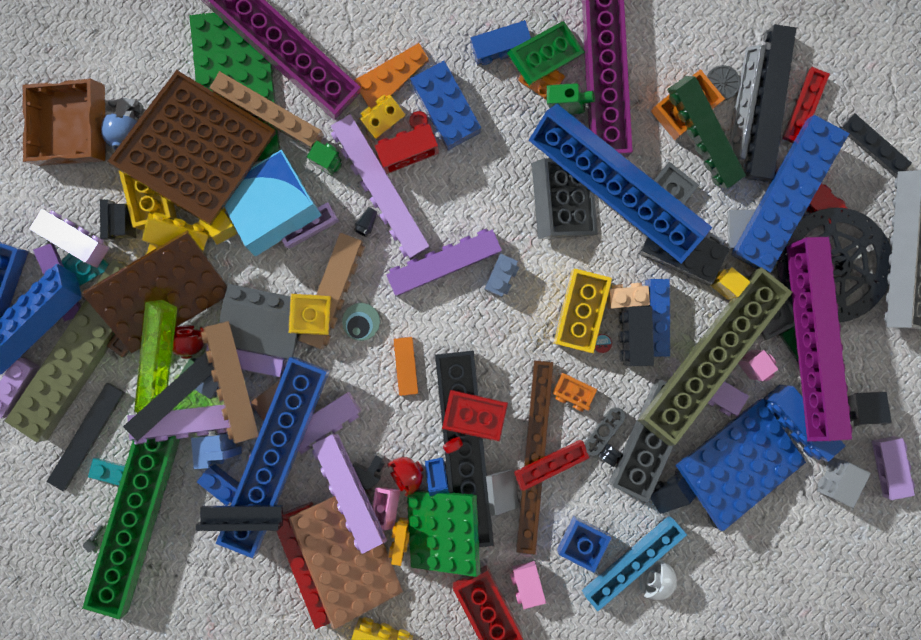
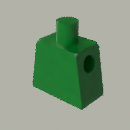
M577 83L547 86V105L549 108L558 104L569 114L577 115L585 112L586 103L595 102L594 91L583 92Z

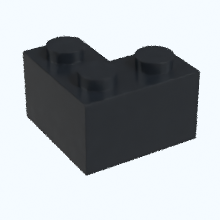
M677 468L675 475L667 481L657 482L650 499L659 513L662 514L691 504L696 495Z

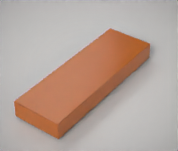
M413 337L395 338L393 341L399 396L418 394Z

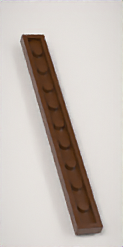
M534 360L524 467L545 457L554 362ZM542 482L521 491L516 553L536 554Z

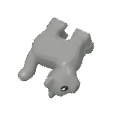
M126 97L109 100L108 104L116 107L115 112L105 111V116L117 114L116 117L123 118V115L138 121V117H133V113H142L144 106L136 99Z

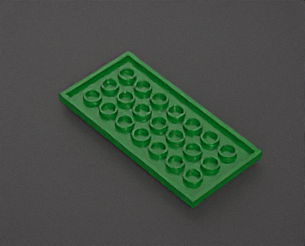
M215 13L189 15L195 81L211 90L210 86L220 71L275 103L272 64ZM276 130L275 136L256 162L263 161L280 151L278 130Z

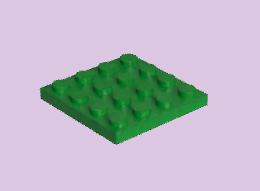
M417 490L407 497L411 568L475 577L480 575L476 495L438 493L430 496L429 491Z

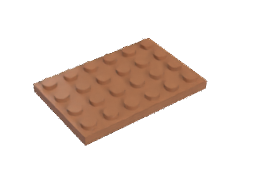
M336 496L288 517L333 629L346 624L403 592L390 558H388L384 543L363 554L357 550L354 544L355 538L346 527V518L338 510Z

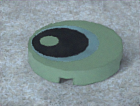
M366 303L351 305L344 312L342 318V325L346 334L352 339L359 341L368 340L375 336L381 323L377 310Z

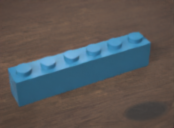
M668 516L582 589L584 596L599 611L686 537L687 534L673 518Z

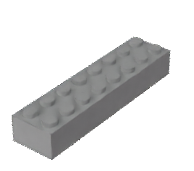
M921 170L898 172L894 182L895 189L897 190L896 197L893 199L895 216L892 217L894 231L890 238L892 254L889 256L891 272L887 278L890 286L889 293L886 295L888 312L885 313V323H887V327L896 329L921 330Z

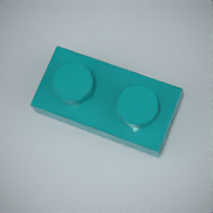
M93 458L88 477L119 485L125 465Z

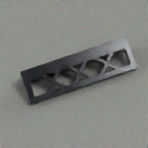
M283 505L200 507V522L196 524V531H278L283 526Z

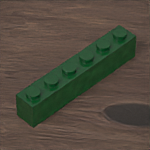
M685 76L667 89L670 94L669 99L676 106L678 117L685 123L687 134L694 140L696 151L702 155L704 166L711 172L713 183L717 187L730 188L745 177L746 174L696 76Z

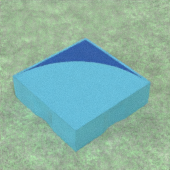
M282 149L252 167L224 206L245 247L255 257L277 244L288 234L301 229L322 216Z

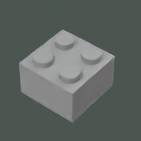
M833 457L826 466L827 471L824 477L818 482L817 492L854 508L871 473L848 461Z

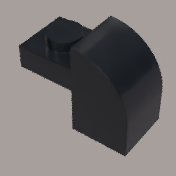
M380 453L376 454L368 469L357 462L353 464L363 489L375 486L381 479V476L375 473L376 471L380 473L385 464L382 461L384 456Z

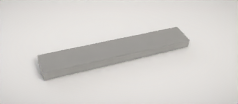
M762 44L746 47L740 87L729 143L738 160L746 159L766 46Z

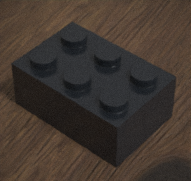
M652 306L621 308L618 316L619 323H622V331L619 332V341L623 347V350H620V361L625 366H654Z

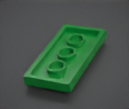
M562 21L510 49L507 54L530 86L582 56L585 52L565 21Z

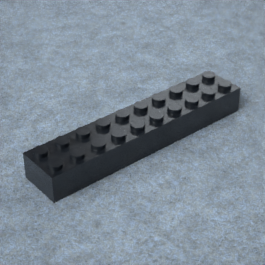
M474 350L435 354L442 426L450 390L478 396ZM443 429L444 444L456 437H460L463 445L458 450L450 454L445 452L449 493L476 495L479 547L494 546L483 438Z

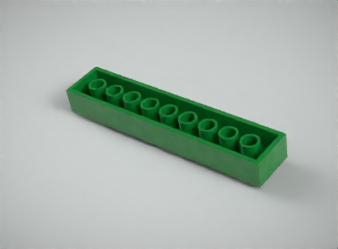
M170 436L168 440L155 442V438L147 439V443L134 444V441H132L82 609L119 620L129 612L180 439H176V436Z

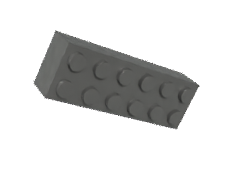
M655 379L638 419L667 382ZM637 419L623 449V455L619 458L608 483L612 487L648 503L674 445L668 446Z

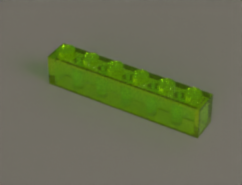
M164 300L145 303L134 412L136 413L140 412L169 384L177 307Z

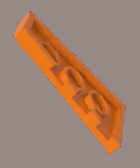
M420 43L354 81L361 87L360 94L367 106L372 108L377 104L376 100L381 96H392L397 90L399 91L404 86V83L429 62V59Z

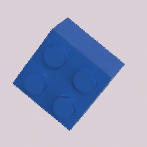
M573 516L557 548V552L560 556L594 573L612 537L608 532Z

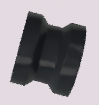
M607 443L605 450L600 452L598 456L614 467L616 460L621 458L623 454Z

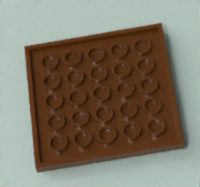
M176 70L107 162L211 226L275 136L276 130Z

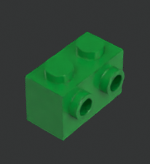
M316 140L307 155L308 160L331 176L334 173H338L342 166V159L339 156V152L336 151L337 149L329 143L324 145Z

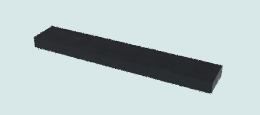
M206 353L123 426L137 442L211 375L214 367L212 362H208Z
M111 383L105 384L48 478L47 482L61 491H66L123 397L124 391Z

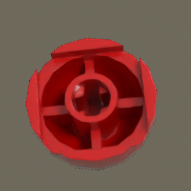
M183 325L172 329V332L169 333L166 330L164 333L166 346L171 353L181 356L182 359L192 358L204 346L201 332H204V329L199 327L200 330L194 329V325Z
M398 457L387 463V467H392L393 472L390 474L401 492L403 490L406 491L405 496L408 497L419 489L422 484L423 477L421 472L423 468L418 461L414 462L409 457Z

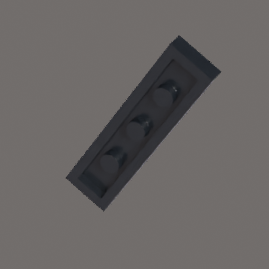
M856 113L852 114L840 127L850 133L848 137L895 178H897L898 172L906 171L912 164L911 161Z

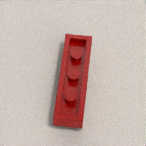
M815 67L809 69L782 139L794 143L805 121L814 115L830 73Z
M578 440L514 471L520 489L524 491L589 459V455L583 440Z

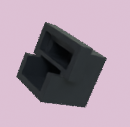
M100 199V239L115 241V239L136 238V228L132 226L127 204H115L111 200Z
M887 392L854 393L847 397L850 406V422H853L854 427L866 424L887 425L892 423Z

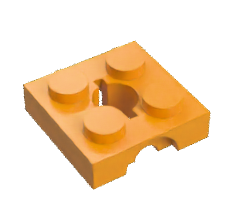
M400 517L399 521L395 522L391 538H395V542L392 541L388 557L392 558V565L401 566L404 552H407L410 532H408V518Z

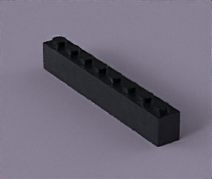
M774 24L764 34L763 41L766 42V49L753 116L754 122L750 132L751 142L748 144L747 154H749L748 161L744 165L745 179L769 182L774 179L796 27Z

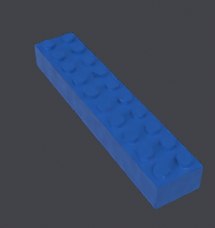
M555 104L545 112L528 140L681 264L712 229L711 225L558 104Z
M289 357L231 506L277 505L329 375V370L297 357ZM220 531L215 544L254 558L260 549L266 531Z

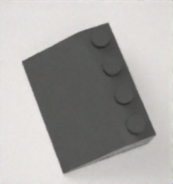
M543 158L531 163L538 239L598 235L594 193L551 158Z
M228 284L219 323L229 321L236 349L289 360V357L294 355L299 334L288 333L290 296Z

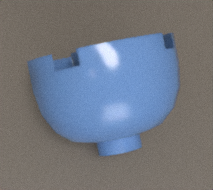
M117 114L106 115L102 122V138L109 146L116 150L137 123L135 119L123 115V118L116 117Z

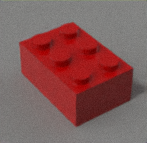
M419 124L410 132H399L395 138L390 140L384 138L378 141L377 145H374L386 174L439 154L438 144L430 124Z

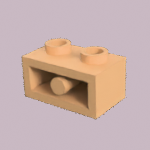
M632 283L631 287L623 288V284L611 285L612 289H609L607 297L608 309L650 305L649 287L643 286L642 283Z

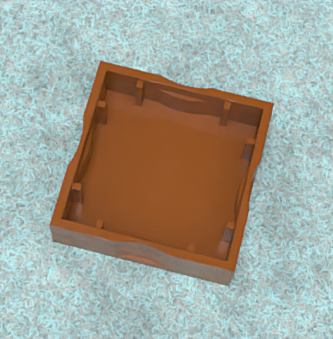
M89 78L68 80L56 84L35 83L22 85L24 115L23 162L37 166L106 161V144L101 135L102 122L105 117L104 84Z

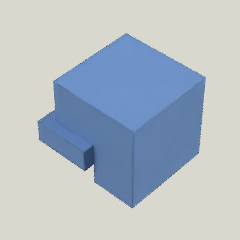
M210 433L207 436L191 438L194 469L210 468L211 464H223L224 459L242 454V447L236 446L233 439L229 440L227 433Z

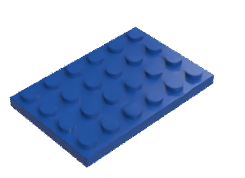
M764 399L757 400L676 464V467L720 531L726 530L806 463L774 414L765 406L766 402Z

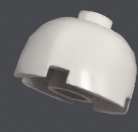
M661 560L656 561L647 569L646 573L641 574L640 590L642 593H645V597L652 600H665L669 598L677 587L674 569Z

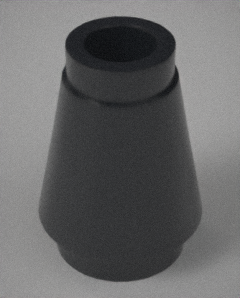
M367 207L354 224V231L364 237L371 234L378 212L373 208Z

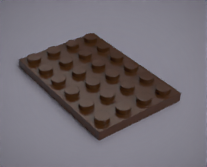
M187 230L83 291L82 295L132 354L164 335L166 330L168 332L223 300L228 285Z

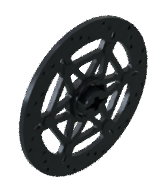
M826 208L815 211L800 220L786 246L802 240L811 230L823 225L824 233L819 237H829L830 241V236H832L835 249H832L831 255L840 254L839 256H831L835 267L833 275H841L834 277V283L840 282L839 295L837 291L835 292L836 302L839 307V323L851 321L870 311L885 294L889 286L887 281L888 274L891 272L889 256L892 254L891 247L882 229L865 214L848 208ZM836 223L852 225L863 232V236L858 239L837 231ZM838 236L852 241V244L842 249ZM871 244L877 259L875 274L869 272L866 248ZM785 246L777 261V275L779 282L791 290L790 276L788 274V257L786 255L787 248ZM858 246V249L850 257L847 251ZM860 253L862 254L863 269L853 264V261ZM854 269L862 274V277L851 276V270ZM846 279L857 281V284L845 292ZM863 284L870 286L869 290L858 301L851 305H846V298ZM791 294V295L788 297V300H789V302H790V303L792 304V306H793V303H792V294Z

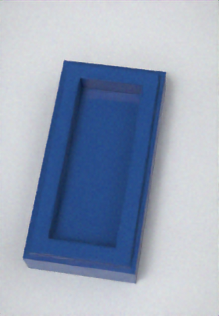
M444 458L425 461L429 495L449 493Z

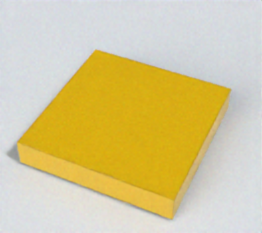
M291 294L288 333L329 335L331 296Z

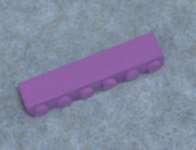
M487 228L477 232L478 236L473 238L470 236L464 237L459 240L460 243L453 246L451 243L443 246V251L438 253L431 251L424 255V259L419 261L417 258L407 262L405 267L400 268V266L389 269L390 273L386 274L395 296L402 295L501 253L502 250L493 229L490 231Z

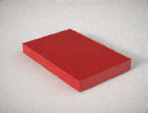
M450 390L442 429L500 442L508 402Z

